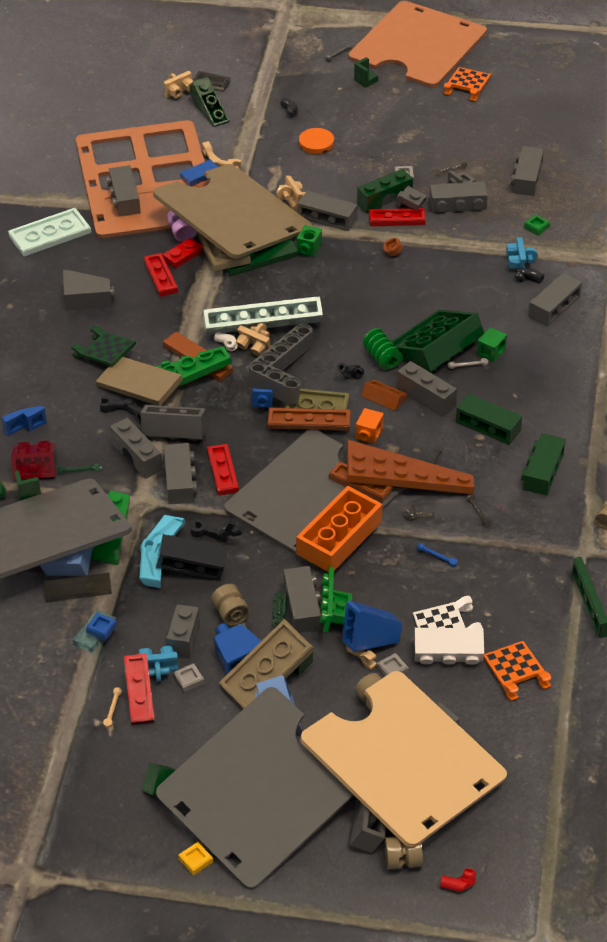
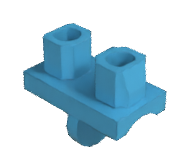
M518 237L516 243L506 244L509 269L525 268V263L531 264L538 257L536 249L530 247L524 249L522 237Z
M163 646L160 649L161 654H152L149 648L139 650V654L147 653L149 676H156L157 682H161V675L179 670L177 652H174L172 646Z

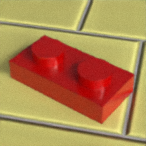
M190 237L162 255L165 262L176 269L202 253L203 246Z

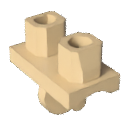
M187 71L178 76L173 73L169 74L168 80L163 82L165 87L164 96L166 98L173 96L176 99L182 95L183 91L187 90L189 92L193 82L192 73Z
M286 176L285 185H280L276 194L279 199L287 200L293 210H298V202L306 192H301L302 184L300 182L294 181L291 176Z
M260 323L257 327L252 326L251 329L240 325L237 329L239 332L236 340L238 347L246 350L251 343L253 344L251 348L253 354L260 356L272 346L270 345V333L266 331V325Z

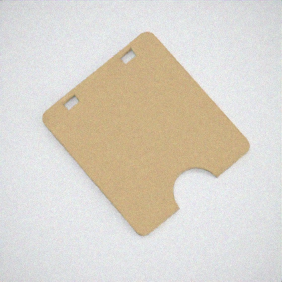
M399 671L391 672L364 691L372 708L371 714L366 719L347 721L331 712L305 729L300 737L301 743L408 847H416L503 783L507 776V771ZM482 782L486 787L478 792L474 786ZM431 819L435 824L426 829L423 823Z

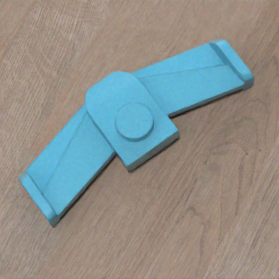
M164 515L148 537L143 540L140 547L139 579L144 585L156 588L161 587L162 569L156 568L163 534L175 536L180 528L185 525L184 518Z

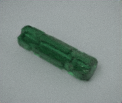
M277 591L274 594L273 628H276L286 618L287 594L282 591Z

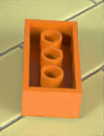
M347 486L296 537V554L327 572L329 567H334L335 571L382 522L383 504Z

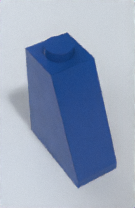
M353 601L346 602L342 642L353 652L400 642L402 622L392 613Z

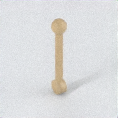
M119 687L113 690L114 697L109 714L103 721L105 728L113 726L112 716L118 696L122 694V690Z

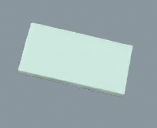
M72 208L9 230L8 235L24 257L91 233V227L77 209Z

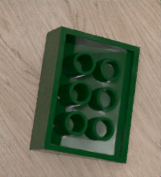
M439 309L391 342L402 353L403 361L406 363L411 361L428 372H433L442 363L450 361L452 356L463 352L465 347L477 342L478 338L484 334V330L478 313Z

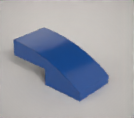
M43 406L18 410L2 417L3 430L7 436L23 428L31 432L47 423Z

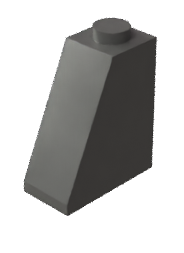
M63 270L66 309L112 306L111 298H115L114 286L110 287V279L71 270Z

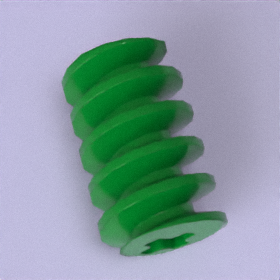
M374 328L364 337V348L383 370H392L401 364L403 360L402 353L387 338L382 329Z

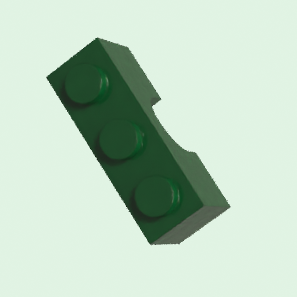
M404 169L361 185L357 187V204L366 214H369V210L381 209L383 199L388 194L396 200L399 192L404 191L407 186L413 188V178Z

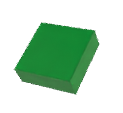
M534 215L524 223V228L539 236L550 228V222L538 215Z

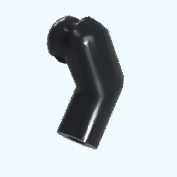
M519 268L515 274V278L520 281H524L525 277H528L540 283L545 276L543 273L529 268Z

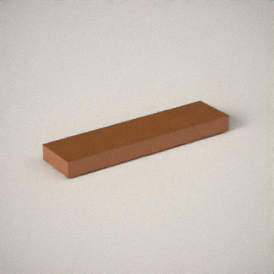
M177 331L163 341V347L179 357L187 355L196 357L199 352L207 351ZM227 365L208 375L221 382L234 372L233 366Z
M269 408L268 429L350 431L351 410Z

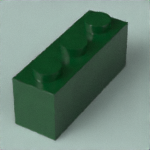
M468 393L456 408V423L510 445L521 431L522 415Z
M541 433L539 441L535 440L532 450L534 453L533 455L529 454L527 460L528 468H524L521 475V481H524L523 490L548 496L564 455L565 438Z

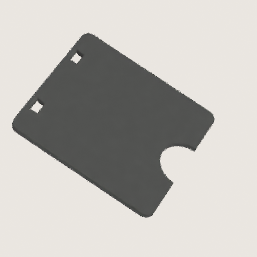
M307 430L225 503V512L297 555L296 537L346 488V486L329 479V473L339 463L338 456L343 449V444L318 430ZM394 486L391 494L381 503L383 504L382 511L405 490V487ZM249 514L250 516L254 517L255 519H254V521L252 522L251 520L247 519L245 516H247V515Z
M84 479L1 507L0 579L128 535L132 532L131 524L94 479Z
M269 687L258 695L164 780L156 790L158 799L248 889L257 888L354 797L311 752L304 750L299 745L296 739V731L300 721L305 716L274 687ZM181 803L190 810L186 816L176 808ZM234 854L241 863L235 868L226 858Z

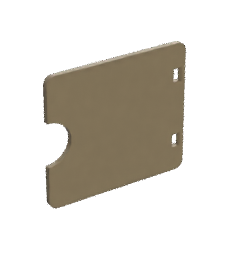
M226 164L205 171L204 176L208 179L209 184L204 187H191L176 181L153 190V197L231 258H241L299 235L304 225L312 226L307 219L232 164Z

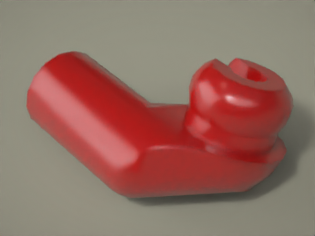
M467 868L459 878L443 875L440 888L463 892L476 883V872L473 869Z

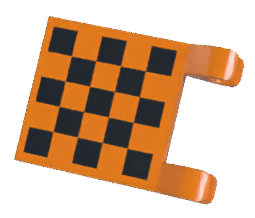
M458 67L448 83L444 84L445 91L443 94L451 95L453 88L470 91L471 97L469 100L477 101L491 74Z
M524 641L484 654L483 659L504 688L506 696L510 701L518 699L516 683L537 677L542 689L551 687L549 683L551 675L544 671Z

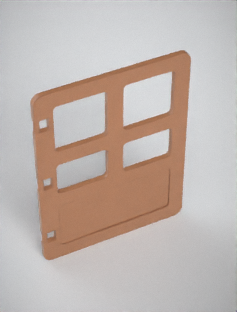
M185 120L81 134L76 137L77 150L96 236L108 238L172 229L167 219L170 210L153 197V190L176 181L187 186L189 185L183 179L155 182L152 169L191 164L194 167L205 162L192 121ZM178 132L184 134L188 149L187 153L153 158L148 156L144 141L145 137ZM131 140L135 160L101 165L95 163L92 144ZM82 150H89V152L83 153ZM130 165L132 172H139L142 182L141 185L136 186L141 213L119 216L117 209L113 208L109 189H101L99 177L109 175V168ZM207 179L191 187H204L209 184V181ZM96 183V186L90 187V184ZM103 217H104V221H99V222H98V219H97V218H103Z

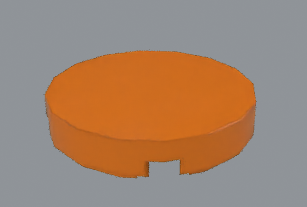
M307 129L299 136V146L307 153L322 154L323 151L327 150L328 152L333 148L334 136L326 129Z

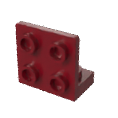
M39 441L38 444L32 445L29 442L17 443L11 454L13 480H15L14 471L17 470L21 479L55 477V443H50V441Z

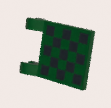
M95 325L90 329V332L94 333L92 339L95 341L87 349L75 343L71 350L75 351L72 354L74 358L84 357L113 367L136 345V341L105 332Z

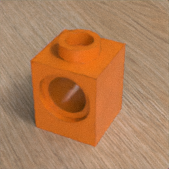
M364 408L356 423V439L375 444L383 429L384 413Z

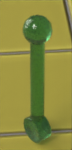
M96 462L88 466H59L57 471L60 474L67 471L90 469L99 471L101 470V464Z

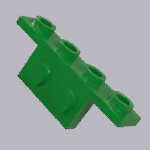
M329 567L328 574H323L321 583L323 588L321 592L322 602L320 611L322 612L320 623L323 624V632L328 633L330 622L338 625L344 624L346 602L352 601V593L333 590L334 567Z

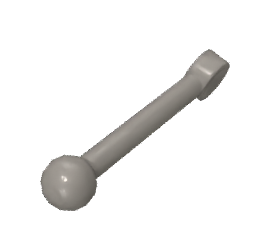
M482 358L481 361L463 363L449 362L448 368L454 369L455 367L473 365L487 366L488 359Z

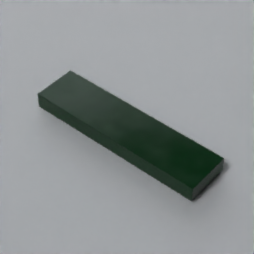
M292 240L284 241L249 254L250 264L227 268L226 271L230 276L299 256V250Z
M576 557L573 560L572 575L598 637H607V616L582 557Z

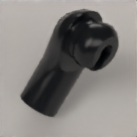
M285 97L282 98L280 104L288 108L286 113L289 116H294L295 112L297 113L298 111L297 104Z
M345 363L337 365V370L346 378L350 379L355 376L361 378L364 375V369L359 365L347 366Z

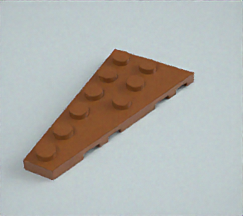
M348 440L347 482L473 494L474 492L473 475Z

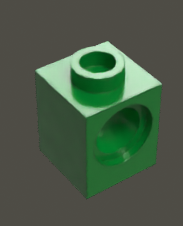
M304 225L297 237V248L300 254L315 257L322 245V229Z
M490 327L478 340L477 355L495 362L506 350L507 334Z

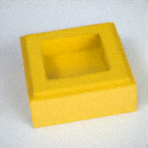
M199 842L178 855L181 863L193 876L213 863V857Z

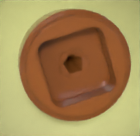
M391 238L383 245V250L388 256H395L403 249V245L398 238Z

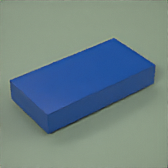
M210 159L180 172V177L189 186H193L207 180L204 176L205 171L217 168L218 166Z

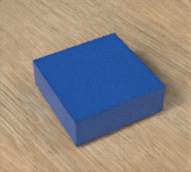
M97 613L86 627V633L106 641L117 627V620Z

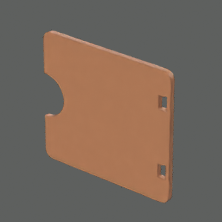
M401 1L349 52V59L358 62L367 57L369 58V67L375 69L387 63L400 64L407 69L405 79L428 87H437L486 35L487 28L483 25L418 4Z

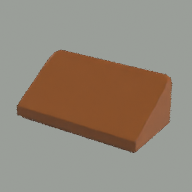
M377 380L366 382L362 391V397L392 410H397L408 397L407 393Z

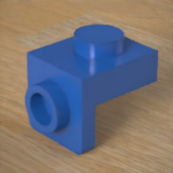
M253 387L252 407L272 408L273 390L256 389Z

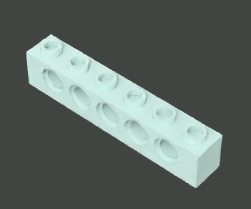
M320 296L203 310L205 335H212L216 332H238L237 329L240 325L251 329L252 326L257 327L260 323L265 324L267 328L321 322L323 316Z

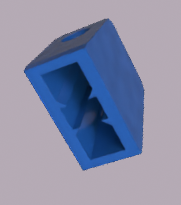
M222 623L215 630L217 633L214 637L215 652L226 675L261 642L260 639L241 624L230 629L227 624Z

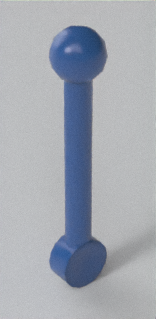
M423 543L417 545L419 551L428 552L448 562L451 567L457 566L458 560L456 558H448L425 547Z

